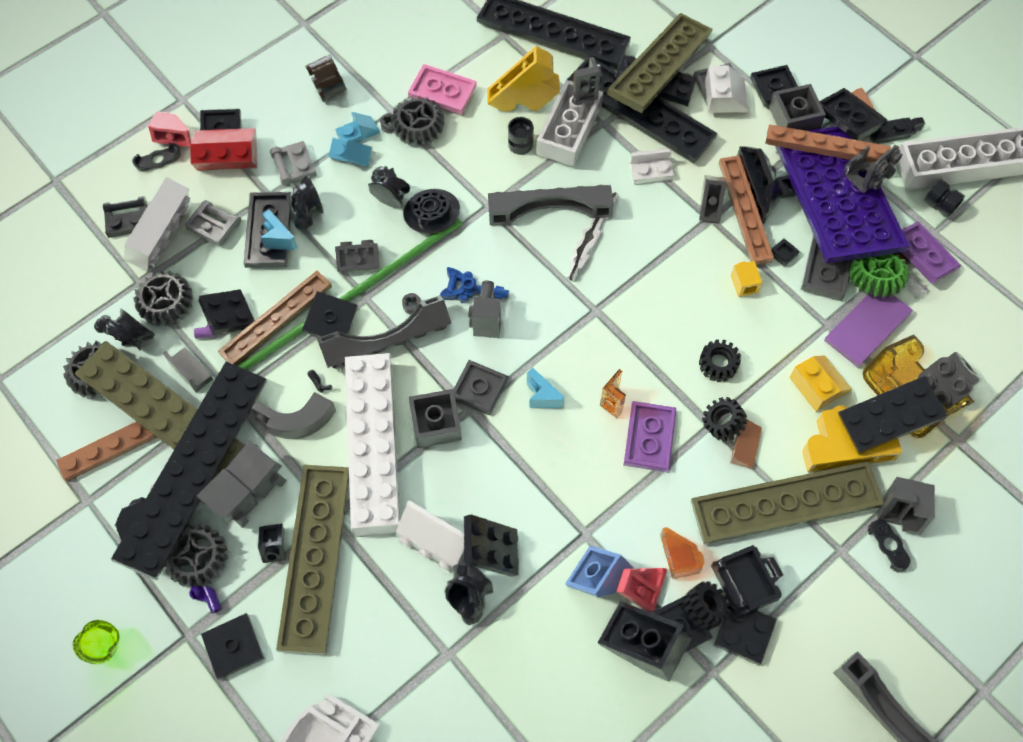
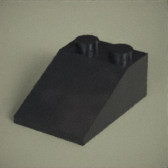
M620 601L597 643L643 671L670 682L692 638L684 625Z

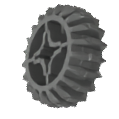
M411 96L409 101L404 98L403 103H398L397 108H394L391 117V125L396 137H399L401 142L406 140L408 145L412 142L415 146L418 143L425 145L426 141L432 143L433 138L438 139L445 125L444 113L440 105H436L435 100L430 101L428 96L425 99H422L421 96L418 99H414Z
M161 270L159 275L152 272V277H145L146 282L139 283L140 289L135 290L136 296L133 297L136 311L139 312L140 317L145 319L146 322L149 324L153 322L157 327L160 323L167 326L169 321L175 324V319L177 318L183 320L182 314H189L188 308L193 307L191 300L194 298L191 286L188 285L184 277L182 278L178 273L173 274L170 270L167 274ZM179 290V295L175 300L176 292Z
M97 340L93 345L87 342L86 347L78 345L79 350L77 352L71 351L72 358H66L68 364L63 366L65 371L63 376L67 386L75 394H79L84 398L88 396L94 399L96 394L101 398L103 397L86 383L80 381L75 375L77 370L102 345Z
M197 523L195 529L191 525H187V531L183 532L165 567H168L165 570L168 576L172 575L171 580L173 582L179 581V585L182 587L188 584L192 588L196 585V582L201 587L204 586V580L213 583L211 578L213 575L220 577V573L217 570L219 568H226V565L221 562L228 559V555L224 553L228 550L227 545L223 544L225 539L223 536H219V532L216 529L212 530L209 525L203 528L201 524ZM197 540H207L211 542L212 546H200ZM211 559L209 563L204 567L205 562ZM179 565H191L194 572H183L180 570Z

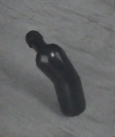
M311 369L308 371L307 375L318 392L323 393V390L333 389L331 384L322 386L321 378L315 370Z

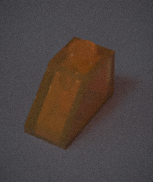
M668 527L662 528L660 538L672 580L700 574L705 565L703 553L701 551L698 552L697 545Z

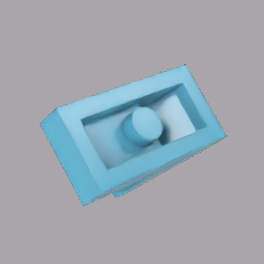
M351 112L353 122L335 129L339 139L346 141L349 139L355 142H360L380 133L371 116Z
M332 137L328 157L368 167L373 147L349 139L346 141Z
M270 210L262 214L265 220L263 225L268 231L261 237L264 247L267 249L283 250L297 249L294 236Z
M534 368L527 372L526 384L532 392L536 393L529 400L530 408H561L564 406V396Z

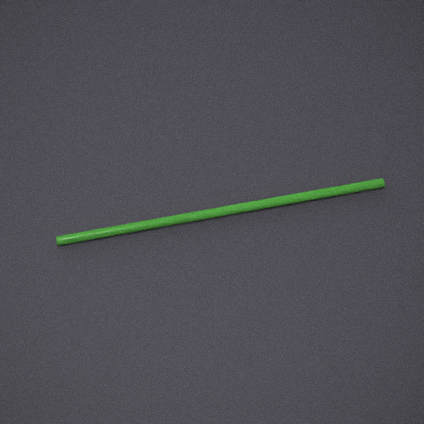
M457 218L449 228L433 234L339 299L351 301L462 225L461 220ZM305 321L238 367L249 370L302 334Z

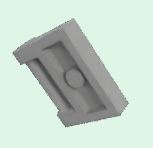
M304 140L281 148L273 147L270 149V155L276 162L282 185L299 182L305 176H317ZM282 157H289L294 173H288Z
M204 200L184 226L186 230L220 247L233 229L240 225L241 217L230 215L213 206L208 200ZM210 213L226 221V224H223L207 216L206 214Z

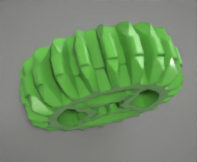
M893 254L853 259L849 268L850 280L853 282V286L858 287V291H865L866 295L873 294L874 297L879 295L883 299L887 295L893 297L894 294H899L904 290L910 272L909 266L905 264V260L900 259L899 255Z

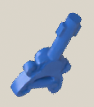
M447 267L449 282L447 288L443 289L440 293L444 300L459 299L461 303H465L475 293L480 294L482 285L476 284V279L473 278L472 272L466 271L463 274L455 268ZM457 280L461 281L462 286L458 290H455ZM496 285L494 288L495 299H508L509 290Z

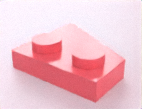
M624 569L616 592L643 610L653 612L667 569Z

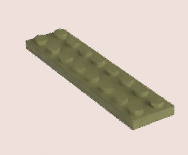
M679 13L608 88L607 95L642 113L711 36L713 29Z
M107 341L75 373L80 380L173 450L197 411V408ZM237 438L234 440L214 478L223 469L228 467L245 446Z
M869 461L691 498V505L703 545L881 507L884 503Z
M303 465L276 646L277 652L327 654L349 484V467Z

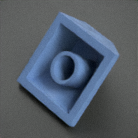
M589 546L565 585L596 597L617 593L623 570L634 569V567L621 554Z

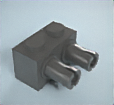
M482 281L480 297H474L473 305H469V328H473V336L499 338L501 299H495L493 281Z

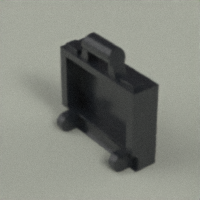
M754 545L729 554L711 564V568L737 618L775 603L782 597L778 585H775L784 575L774 557L761 558L757 546L755 547ZM765 564L768 565L774 577L770 576Z

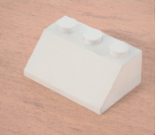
M409 500L396 529L398 541L407 548L412 546L419 550L418 554L427 560L432 558L439 562L438 566L450 573L451 570L453 571L454 565L464 562V533Z

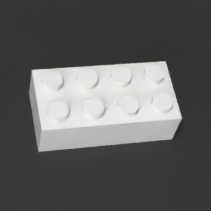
M566 80L537 139L536 155L574 167L602 107L603 91L598 92V100L575 105L573 101V82Z
M168 177L164 179L124 244L125 261L148 272L151 266H156L160 258L158 255L160 250L166 249L170 241L168 239L171 232L175 233L177 231L180 217H185L190 206L188 204L191 200L188 197L189 188Z

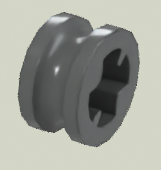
M386 113L380 118L381 129L388 134L394 133L392 125L389 123L391 122V113Z
M408 293L402 298V306L405 313L411 314L415 310L419 302H421L419 295ZM409 301H410L411 303H414V302H415L416 305H415V306H413V305H409V306H408V302H409Z

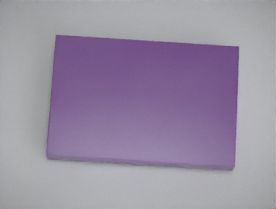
M920 222L902 229L910 247L907 252L901 253L931 284L954 273L962 266Z
M632 401L623 466L669 472L676 407Z

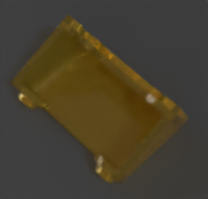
M913 334L886 346L864 368L863 379L876 395L916 380L920 373L925 370L918 362L924 355L923 344ZM968 395L950 409L942 406L947 414L946 419L910 434L916 438L925 437L967 409L975 401Z

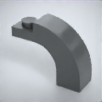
M316 392L312 394L308 402L300 410L293 413L277 412L258 401L252 407L256 415L255 419L266 426L269 434L284 439H298L314 434L323 428L336 412L333 401Z

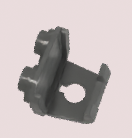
M894 144L875 164L865 161L870 149L867 146L859 155L846 163L845 176L863 193L869 189L877 190L885 178L890 179L896 172L894 165L900 161L903 155L900 153L898 145ZM860 171L867 172L865 178L859 176L858 173Z
M958 352L952 353L949 357L939 358L918 376V378L926 376L944 410L952 408L973 391V386L982 380Z

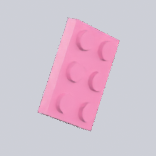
M423 63L408 90V97L411 98L412 96L414 99H418L421 96L422 99H425L428 96L430 101L435 100L436 105H440L442 109L462 115L477 87V81Z

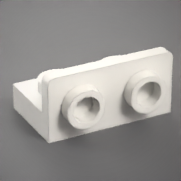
M659 148L652 151L631 153L629 167L633 185L673 180L674 173L670 161L671 149Z

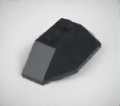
M739 146L737 156H740L762 224H765L783 192L782 185L777 181L775 167L771 165L768 156L761 148Z

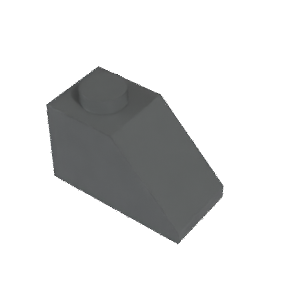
M704 175L699 220L720 223L727 183L725 177Z

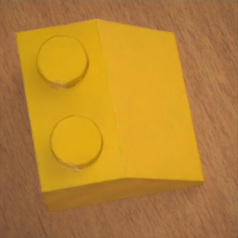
M825 355L812 356L794 367L789 377L815 412L852 391V388Z

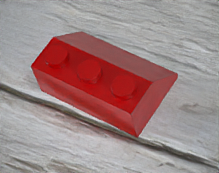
M256 128L195 131L190 143L191 165L197 171L257 168Z

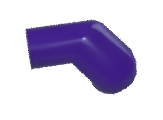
M197 585L190 589V597L193 600L206 602L211 614L222 610L214 588L207 586L199 587Z

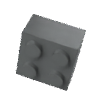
M812 84L775 91L769 105L777 126L803 131L820 129L826 116Z
M453 389L408 397L417 448L462 440Z

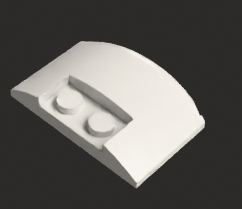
M331 694L323 696L325 700L313 706L310 704L297 716L280 742H371L380 724Z

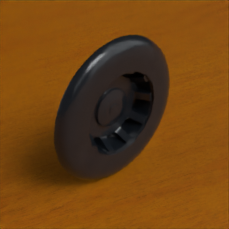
M427 189L418 192L407 201L403 210V217L406 224L416 232L424 234L438 233L454 224L459 216L460 204L457 198L446 190Z

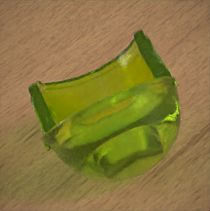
M100 619L89 621L73 639V651L80 660L89 664L99 665L110 661L119 648V631L108 621Z

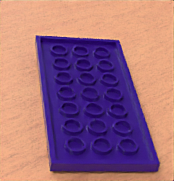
M837 126L805 130L853 139ZM775 146L825 263L908 251L910 245L881 186L877 190L869 189L863 193L845 176V165L850 161L849 159ZM860 171L858 174L865 178L867 172Z

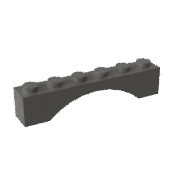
M611 185L488 193L490 225L511 224L517 218L529 212L546 208L570 209L583 213L590 218L613 217Z
M438 295L419 302L415 310L405 321L386 332L369 336H356L336 331L317 338L327 368H338L345 364V357L362 356L371 352L380 353L390 345H402L407 339L424 337L427 335V332L432 330L441 331L452 323L445 301Z
M858 651L849 656L832 672L897 742H939L904 710L887 689L877 671Z

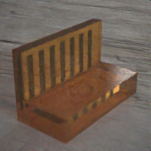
M618 369L603 386L599 406L615 418H618L622 413L626 394L619 390L623 373L621 369Z

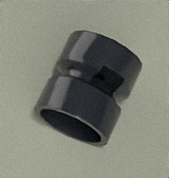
M526 117L513 118L508 124V148L511 152L518 155L529 153L533 148L534 125Z
M940 179L928 192L924 201L930 206H939L938 211L948 218L962 203L965 195L957 189L951 191L950 185L943 179Z

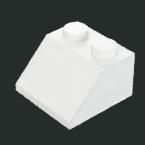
M709 65L705 79L708 113L748 112L745 78L729 65Z

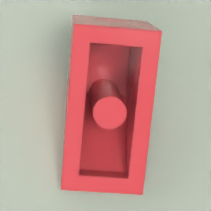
M156 112L148 126L152 143H176L178 146L190 147L191 138L189 130L179 117L172 113Z

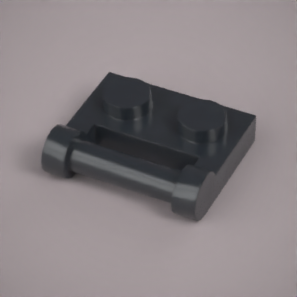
M140 196L135 200L112 204L106 202L102 204L105 234L107 237L111 238L132 233L148 207L145 196ZM139 207L138 211L113 215L114 211Z

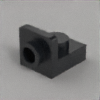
M283 523L259 527L258 550L263 563L286 560L284 550L285 529Z

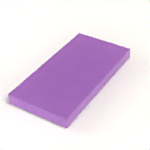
M868 294L825 337L824 341L859 368L912 313L913 309L895 295L893 297L887 295L883 299L879 295L874 297L873 294Z

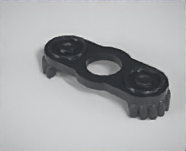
M169 143V148L155 150L142 157L136 154L132 158V164L139 171L161 168L165 164L180 158L179 146L176 143ZM154 156H163V160L161 162H152Z
M879 519L871 522L868 526V534H873L878 542L880 551L891 562L890 569L897 573L906 571L910 565V557L904 549L899 536L893 532L886 521ZM887 538L893 539L897 544L896 550L890 551L886 549L884 540Z

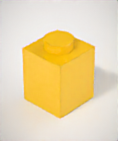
M742 261L734 265L730 276L738 297L759 293L763 282L755 261Z

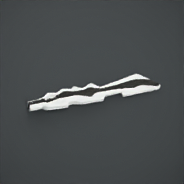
M617 192L612 193L614 205L618 198ZM609 217L592 218L591 226L583 229V238L577 241V246L573 250L574 256L570 259L571 268L567 276L569 280L574 281L579 271L583 269L590 257L588 253L593 249L601 235L599 228L603 219L608 220Z

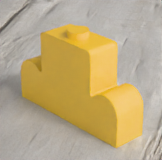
M535 46L487 88V104L504 112L514 110L516 103L533 111H538L549 101L553 100L560 93V76L554 73L552 54Z
M841 405L831 410H824L816 421L819 434L813 435L808 439L803 447L802 455L808 473L867 461L870 464L895 461L903 452L899 439H896L858 455L838 416L839 411L849 407Z

